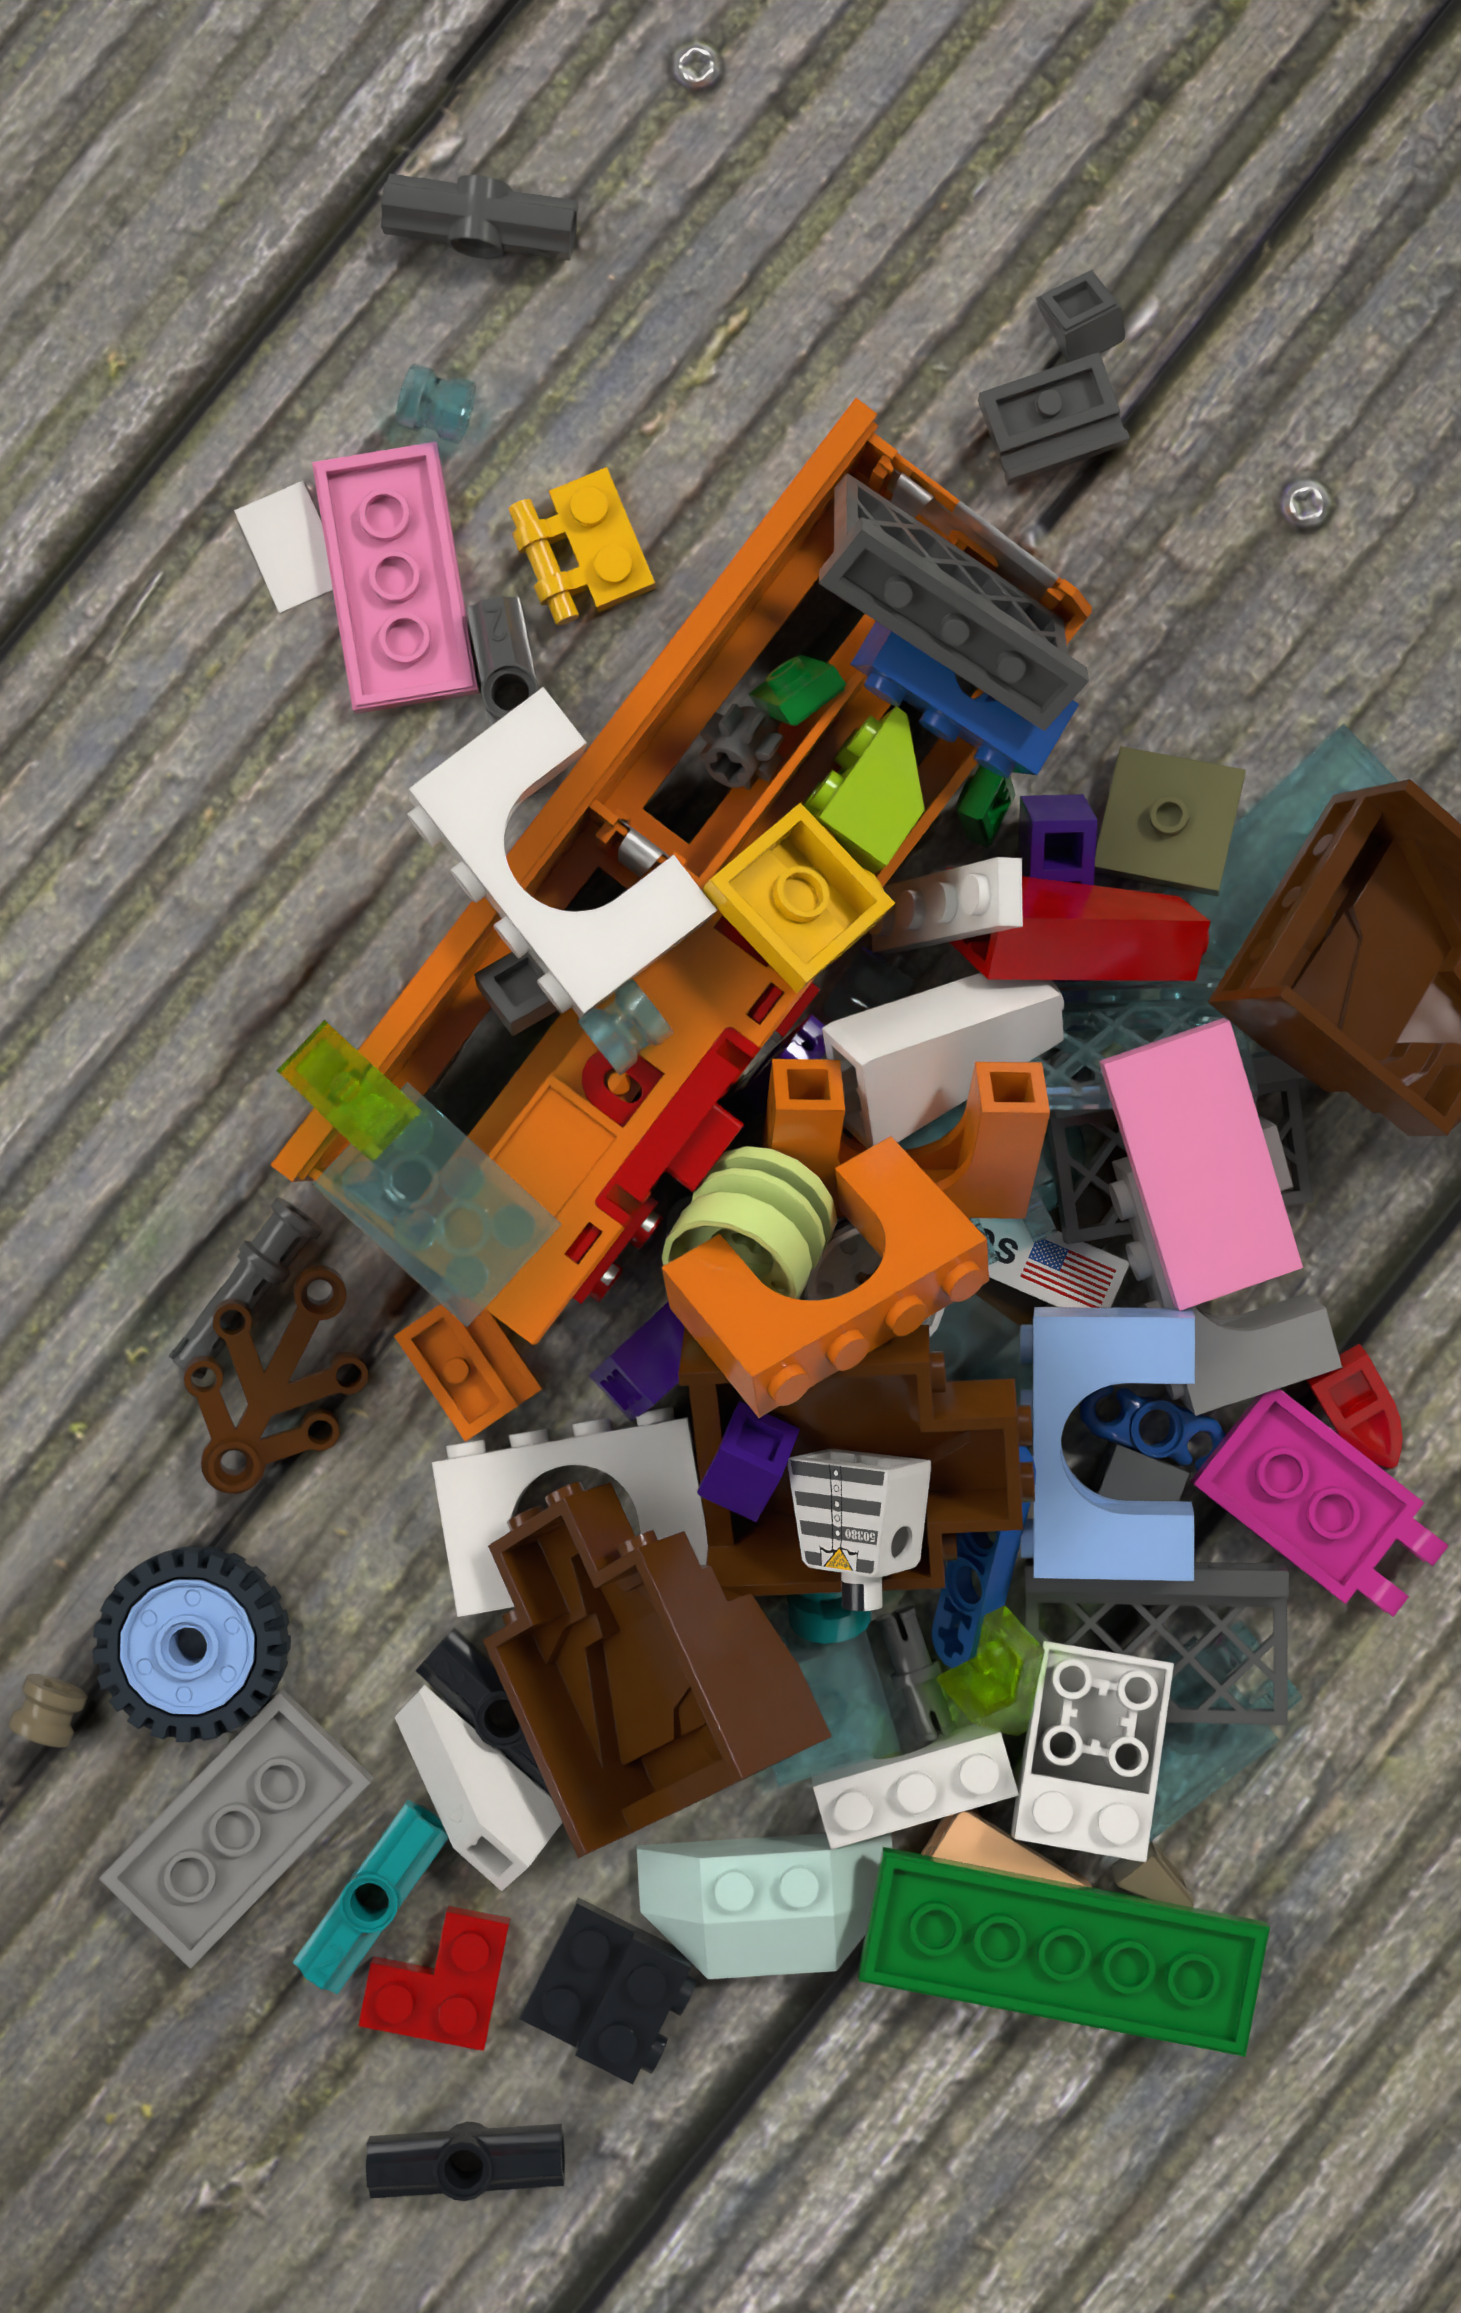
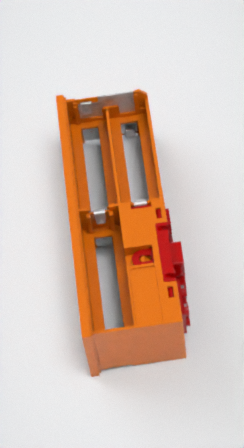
M855 398L506 855L509 868L518 884L531 897L542 904L566 911L598 868L626 889H630L672 855H675L702 890L714 875L799 803L802 804L819 781L822 783L832 770L836 773L840 771L842 767L834 762L833 759L855 728L859 729L870 715L879 721L891 706L890 703L864 687V683L868 676L850 665L876 622L866 614H864L828 662L835 666L847 684L844 687L845 690L797 726H791L784 722L781 723L778 731L779 734L783 735L784 740L776 752L782 756L783 761L769 782L758 778L751 790H747L744 786L732 788L690 844L643 810L700 735L713 714L719 710L818 580L820 568L834 552V488L846 473L1063 618L1066 645L1090 616L1092 606L1075 586L1066 579H1061L898 453V450L876 434L878 425L875 423L878 414L858 398ZM978 688L971 698H977L984 691ZM957 737L954 743L940 738L918 766L917 770L925 811L888 865L874 873L880 881L882 888L976 766L977 762L973 757L978 749L960 737ZM485 897L477 903L471 901L270 1166L292 1182L316 1181L532 1345L537 1344L572 1298L582 1304L589 1295L599 1303L623 1272V1268L614 1261L629 1242L637 1249H640L659 1225L663 1217L653 1210L659 1202L651 1196V1192L657 1185L663 1172H666L692 1192L697 1188L744 1125L716 1102L736 1083L769 1038L778 1043L785 1037L820 991L812 983L814 980L812 979L804 988L796 993L718 909L710 920L582 1019L578 1017L572 1008L563 1014L561 1013L408 1215H405L404 1212L409 1202L404 1194L387 1181H383L374 1191L363 1184V1182L369 1181L367 1176L371 1172L369 1170L371 1165L492 1008L477 988L474 974L512 952L493 926L502 918ZM642 1093L640 1099H638L636 1102H634V1101L638 1098V1096Z

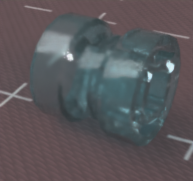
M416 363L412 364L405 376L396 410L397 426L413 431L425 427L436 431L439 439L460 444L471 419L476 396V383L461 377H454L448 381L437 377L432 368Z
M633 979L616 991L615 1001L604 1010L594 1008L578 1020L580 1026L620 1076L637 1063L638 1053L648 1045L659 1046L675 1034Z

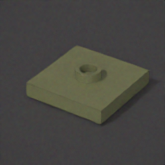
M1120 746L1095 853L1094 873L1218 897L1246 770Z

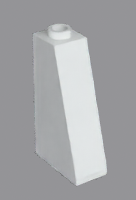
M978 973L833 1021L822 1028L827 1059L840 1060L845 1103L843 1126L867 1149L890 1136L896 1142H899L968 1099L975 1062H1029L1064 1040L1062 1021L1064 1000L1058 987L1052 980H988L982 973Z

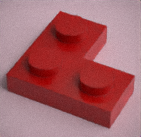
M448 1906L435 1968L374 1956L370 1963L358 2026L484 2051L511 1918Z

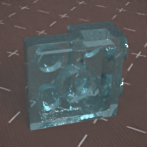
M866 1630L855 1638L840 1643L822 1644L806 1640L789 1645L787 1637H780L795 1661L798 1662L832 1737L773 1765L778 1787L901 1750Z

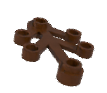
M324 1265L311 1266L302 1271L297 1277L294 1284V1298L297 1307L265 1371L250 1333L252 1316L249 1307L238 1299H227L216 1306L213 1312V1328L216 1334L224 1339L248 1403L235 1428L220 1392L223 1384V1370L220 1363L210 1356H198L190 1360L184 1370L185 1387L191 1395L197 1398L211 1437L202 1452V1473L206 1481L216 1490L228 1494L248 1491L261 1480L266 1464L308 1449L324 1451L333 1447L338 1441L340 1435L338 1420L331 1411L323 1408L313 1409L306 1413L299 1427L261 1438L271 1416L339 1392L342 1394H355L361 1391L368 1381V1370L365 1361L361 1356L352 1352L337 1355L331 1361L329 1368L290 1381L319 1321L335 1317L345 1305L347 1292L341 1275L331 1267ZM315 1280H325L332 1286V1290L327 1298L314 1300L307 1294L308 1286ZM228 1310H237L243 1314L245 1321L240 1328L228 1330L221 1325L220 1317ZM351 1363L358 1366L361 1372L358 1379L354 1382L344 1383L336 1377V1373L342 1365ZM200 1367H207L214 1371L216 1379L211 1385L200 1387L193 1383L191 1379L192 1373ZM317 1420L327 1421L332 1426L331 1433L323 1439H315L308 1433L309 1426ZM232 1450L240 1451L246 1457L245 1463L238 1469L226 1468L221 1462L226 1452Z

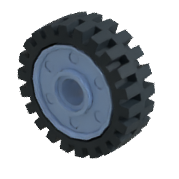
M187 1546L165 1551L137 1565L114 1586L113 1592L105 1599L100 1609L102 1612L101 1618L95 1623L93 1637L97 1638V1646L92 1650L94 1664H99L101 1670L97 1679L102 1690L108 1688L111 1693L110 1704L117 1712L123 1709L130 1716L127 1722L137 1729L144 1726L151 1730V1736L160 1739L174 1737L176 1742H192L195 1739H203L205 1741L217 1738L241 1726L258 1713L278 1687L287 1667V1655L291 1648V1635H288L287 1630L290 1622L287 1610H283L279 1600L282 1597L275 1585L271 1587L264 1579L267 1575L257 1566L251 1567L245 1563L246 1558L236 1553L228 1554L222 1552V1548L211 1546ZM182 1628H194L202 1633L207 1642V1651L204 1657L193 1658L182 1651L179 1644V1634Z

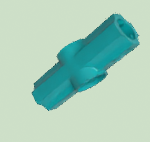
M409 1799L406 1800L360 1867L353 1872L345 1888L294 1958L293 1963L300 1969L303 1977L320 1989H326L335 1994L341 1991L380 1934L393 1921L402 1903L449 1839L439 1816L423 1805L416 1804ZM365 1883H374L381 1886L387 1893L389 1905L381 1909H370L364 1906L359 1900L357 1888Z

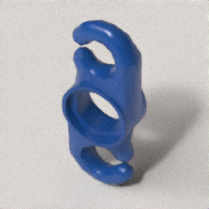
M1113 1385L1092 1392L1080 1403L1081 1420L1093 1435L1150 1457L1172 1458L1181 1466L1189 1465L1192 1462V1456L1187 1445L1191 1437L1198 1432L1207 1433L1212 1439L1213 1446L1207 1456L1201 1457L1195 1462L1197 1471L1226 1436L1217 1420L1204 1414L1195 1416L1190 1409L1158 1397L1137 1396L1128 1388H1121L1116 1392L1121 1411L1111 1422H1103L1096 1415V1405L1101 1398L1113 1392ZM1151 1410H1163L1170 1422L1167 1436L1157 1444H1145L1139 1435L1140 1420Z

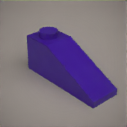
M1083 794L1020 796L1017 857L1022 858V876L1094 885L1097 818ZM1052 980L1061 992L1064 1001L1087 1000L1088 980Z

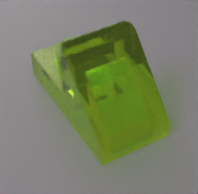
M325 1020L276 1070L352 1145L372 1162L422 1111Z
M1004 1605L984 1615L976 1657L940 1674L937 1682L973 1724L1018 1736L1028 1729L1045 1650Z

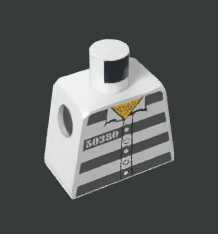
M826 1449L790 1457L788 1459V1471L802 1560L809 1568L841 1572L843 1609L871 1611L882 1608V1577L915 1568L920 1561L931 1461L839 1449Z

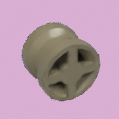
M29 1674L26 1676L22 1686L26 1697L22 1707L12 1712L8 1722L9 1728L16 1734L36 1743L59 1748L69 1746L74 1734L70 1724L74 1714L84 1709L88 1698L87 1694L80 1688L60 1679L40 1674Z

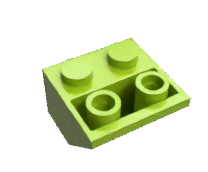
M897 706L879 721L870 715L859 729L855 728L833 759L834 762L842 767L840 771L836 773L832 770L822 783L819 781L802 803L822 826L834 834L836 841L862 868L869 870L873 874L888 865L925 811L908 716Z

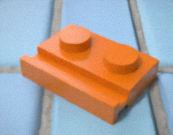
M462 1291L445 1300L394 1335L465 1442L544 1389L497 1318Z

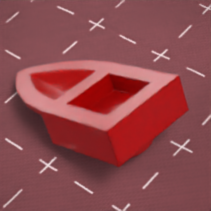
M1357 1344L1339 1355L1342 1368L1306 1379L1337 1433L1375 1464L1393 1469L1398 1466L1402 1450L1401 1418L1391 1394L1369 1355L1360 1344Z

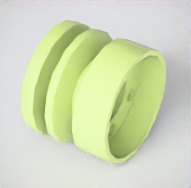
M745 1146L726 1151L715 1162L703 1178L702 1183L697 1186L691 1204L683 1210L666 1238L662 1254L663 1265L721 1234L764 1285L781 1295L799 1299L807 1285L811 1270L817 1266L822 1251L826 1249L837 1222L833 1198L821 1179L797 1159L768 1148Z

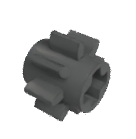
M732 704L724 716L715 712L700 733V736L708 742L700 753V757L705 759V766L711 776L728 787L739 788L744 786L747 790H751L758 778L769 782L783 761L782 756L776 751L783 742L784 737L779 734L778 727L773 718L759 708L752 706L740 708L738 704Z

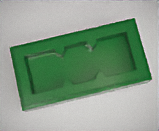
M799 655L778 666L766 677L765 682L748 693L757 708L765 711L772 718L791 726H797L844 691V687L847 684L834 665Z
M979 764L975 775L971 774L968 777L956 805L967 840L985 848H988L989 845L992 846L1016 796L1011 776L1008 779L1003 778Z

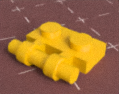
M607 467L549 490L550 499L557 515L550 518L539 519L531 499L518 501L508 508L516 527L512 537L519 553L527 554L538 580L534 585V590L540 604L548 605L557 626L568 624L579 617L572 596L589 590L597 612H600L656 589L653 576ZM567 538L579 567L561 572L550 544Z

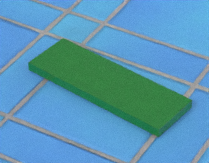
M882 1847L858 1971L859 1982L1246 2057L1270 1926L1266 1921Z

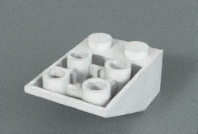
M1043 1641L1017 1787L1019 1795L1016 1796L1010 1834L1014 1839L1146 1862L1174 1663Z

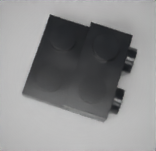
M578 1897L520 2013L519 2019L575 2047V2056L633 2085L640 2069L650 2074L655 2070L668 2041V2037L660 2034L659 2031L669 2011L681 2016L692 1996L697 1979L688 1975L691 1969V1962L674 1945Z

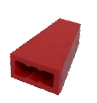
M1022 876L1023 927L960 939L949 943L988 980L1196 981L1201 958L1208 948V930L1211 921L1180 896Z

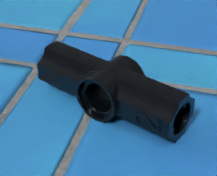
M454 1627L415 1671L475 1726L476 1733L483 1742L493 1748H499L550 1795L520 1724L515 1728L506 1729L497 1726L490 1718V1704L501 1699L509 1700L492 1661Z
M467 2121L455 2125L449 2131L369 2136L367 2140L366 2181L370 2199L445 2194L453 2200L468 2201L479 2197L485 2191L564 2186L565 2143L562 2124L487 2128L480 2123ZM468 2150L477 2154L483 2166L471 2172L462 2171L454 2165L450 2156L456 2151Z

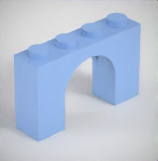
M1034 1307L1033 1325H1021L1020 1363L1033 1364V1390L1021 1389L1020 1405H1030L1033 1429V1454L1031 1456L1036 1468L1034 1519H1026L1024 1531L1021 1535V1558H1034V1578L1194 1581V1512L1192 1502L1124 1501L1101 1496L1087 1488L1076 1478L1065 1460L1061 1446L1062 1431L1070 1413L1080 1401L1100 1388L1123 1383L1195 1384V1316L1193 1309L1187 1308L1179 1311L1177 1308Z

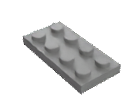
M282 1689L99 1879L191 1969L372 1782L374 1777Z

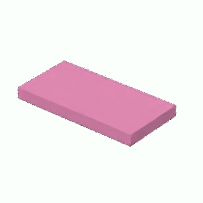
M437 441L312 462L354 713L360 714L480 694Z
M1222 1018L1099 1061L1174 1307L1181 1311L1303 1268L1231 1022Z

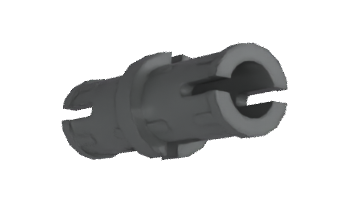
M908 1606L895 1610L903 1631L902 1637L895 1617L891 1616L890 1613L878 1617L875 1621L877 1627L881 1630L895 1672L890 1675L894 1688L902 1689L917 1732L918 1742H927L938 1739L929 1716L930 1712L933 1715L937 1730L941 1731L943 1736L955 1731L957 1726L952 1719L937 1678L942 1673L940 1664L937 1659L930 1658L915 1615L916 1610L914 1606Z

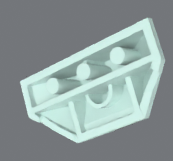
M826 1833L637 1845L640 1912L707 1979L837 1971L866 1934L882 1847L892 1848L891 1833H887L832 1850Z

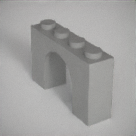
M1258 1115L1280 1191L1291 1188L1293 1184L1277 1125ZM1125 1157L1113 1161L1112 1165L1117 1181L1109 1184V1192L1119 1219L1121 1221L1128 1219L1131 1224L1134 1242L1126 1244L1128 1260L1138 1281L1145 1279L1151 1302L1143 1304V1308H1176L1171 1299L1129 1159ZM1307 1293L1247 1313L1232 1316L1214 1315L1204 1312L1195 1306L1190 1307L1193 1309L1195 1316V1384L1164 1385L1172 1400L1179 1398L1196 1416L1342 1368L1327 1310Z

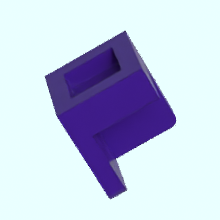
M739 1401L729 1420L716 1455L700 1483L697 1491L698 1495L756 1522L782 1478L800 1429L769 1414L758 1418L749 1405Z

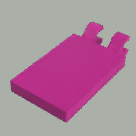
M1280 1388L1255 1397L1190 1480L1191 1484L1338 1600L1346 1604L1356 1590H1358L1385 1613L1387 1612L1392 1617L1396 1615L1409 1596L1374 1570V1567L1395 1540L1421 1561H1426L1431 1566H1434L1448 1548L1445 1542L1413 1518L1424 1505L1421 1499Z

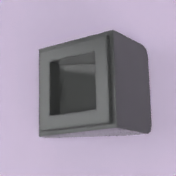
M1093 270L1036 297L1037 305L1068 362L1098 352L1102 353L1125 339L1121 306Z

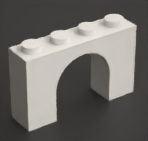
M542 687L409 788V800L415 808L408 812L407 816L419 834L432 848L442 841L457 860L458 864L451 868L450 871L472 901L477 903L485 897L502 919L493 926L515 956L521 958L528 952L539 965L545 975L538 979L537 983L557 1010L563 1014L572 1008L578 1017L582 1019L710 920L717 909L675 855H672L612 902L588 911L572 912L549 907L531 897L518 884L509 868L504 850V834L507 825L516 809L529 796L583 756L587 744L549 693Z
M673 1407L646 1411L639 1417L636 1416L637 1425L612 1429L610 1418H603L572 1424L574 1436L549 1440L547 1429H540L509 1435L511 1444L509 1448L486 1451L484 1440L446 1446L448 1458L432 1462L457 1617L515 1607L488 1545L510 1532L507 1521L516 1516L519 1503L531 1483L541 1474L561 1466H589L612 1476L630 1495L637 1510L641 1534L654 1530L658 1540L685 1531L699 1564L706 1565L708 1551L703 1501L702 1497L697 1493L700 1480L689 1416L675 1418Z

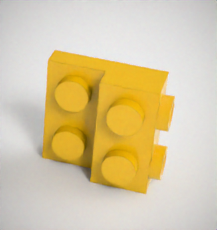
M801 803L795 806L714 875L702 889L710 902L796 993L804 988L830 963L835 962L875 926L895 904L885 893L877 877L869 870L862 868L836 841L834 834L822 826Z

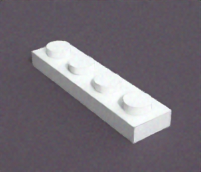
M996 857L886 885L883 887V890L895 904L869 930V933L872 935V952L898 953L1023 927L1022 858Z

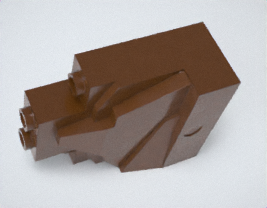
M1411 779L1333 794L1208 1001L1212 1007L1262 1048L1277 1056L1326 1092H1348L1372 1113H1381L1407 1136H1448L1450 1131L1461 1122V824Z
M920 1325L910 1334L894 1337L867 1353L864 1359L853 1368L837 1371L810 1387L796 1402L786 1406H778L767 1413L800 1429L790 1457L826 1449H839L931 1461L920 1561L915 1568L883 1576L882 1591L945 1588V1561L957 1560L956 1533L1023 1530L1022 1503L1035 1502L1033 1461L1020 1462L1019 1447L1033 1446L1030 1405H1017L1015 1378L946 1382L944 1351H931L929 1325ZM684 1326L678 1376L680 1386L689 1385L701 1483L716 1455L738 1402L747 1403ZM788 1462L782 1478L756 1522L702 1497L708 1544L706 1565L712 1567L722 1589L743 1596L749 1593L753 1596L842 1592L841 1572L809 1568L802 1560Z
M578 1481L550 1493L545 1497L548 1505L547 1509L544 1510L543 1506H537L509 1519L507 1524L510 1532L488 1545L515 1609L501 1616L505 1627L483 1639V1642L578 1858L681 1811L832 1737L798 1662L795 1661L753 1595L749 1593L743 1596L722 1589L712 1567L699 1564L685 1531L658 1540L654 1530L635 1536L611 1482L584 1490L581 1481Z

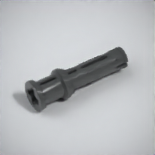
M277 1197L271 1204L274 1211L252 1242L245 1240L239 1247L240 1252L237 1257L240 1262L196 1319L185 1337L181 1339L175 1349L169 1354V1357L173 1359L177 1366L185 1370L188 1362L198 1356H210L216 1359L225 1345H227L225 1340L220 1338L213 1328V1312L216 1306L227 1299H238L244 1302L252 1312V1309L272 1284L279 1285L288 1279L291 1274L288 1267L310 1238L318 1239L323 1232V1229L313 1219L282 1198ZM228 1310L220 1317L221 1325L228 1330L240 1328L245 1321L243 1314L237 1310ZM200 1367L192 1373V1376L203 1379L209 1368Z

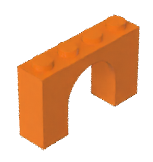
M772 1059L761 1148L773 1149L797 1159L816 1174L833 1198L836 1216L845 1217L839 1207L835 1168L866 1151L867 1148L853 1141L842 1132L845 1103L840 1060ZM975 1062L966 1108L958 1124L949 1133L932 1143L917 1148L905 1149V1152L967 1218H1026L1050 1116L1042 1062Z
M891 1136L835 1168L840 1211L882 1258L880 1265L873 1275L856 1289L841 1296L824 1300H800L781 1295L768 1288L756 1277L721 1234L662 1266L670 1309L758 1418L778 1406H786L796 1402L810 1387L837 1371L853 1368L864 1359L867 1353L896 1336L910 1334L926 1318L953 1302L969 1299L983 1284L989 1281L987 1238Z

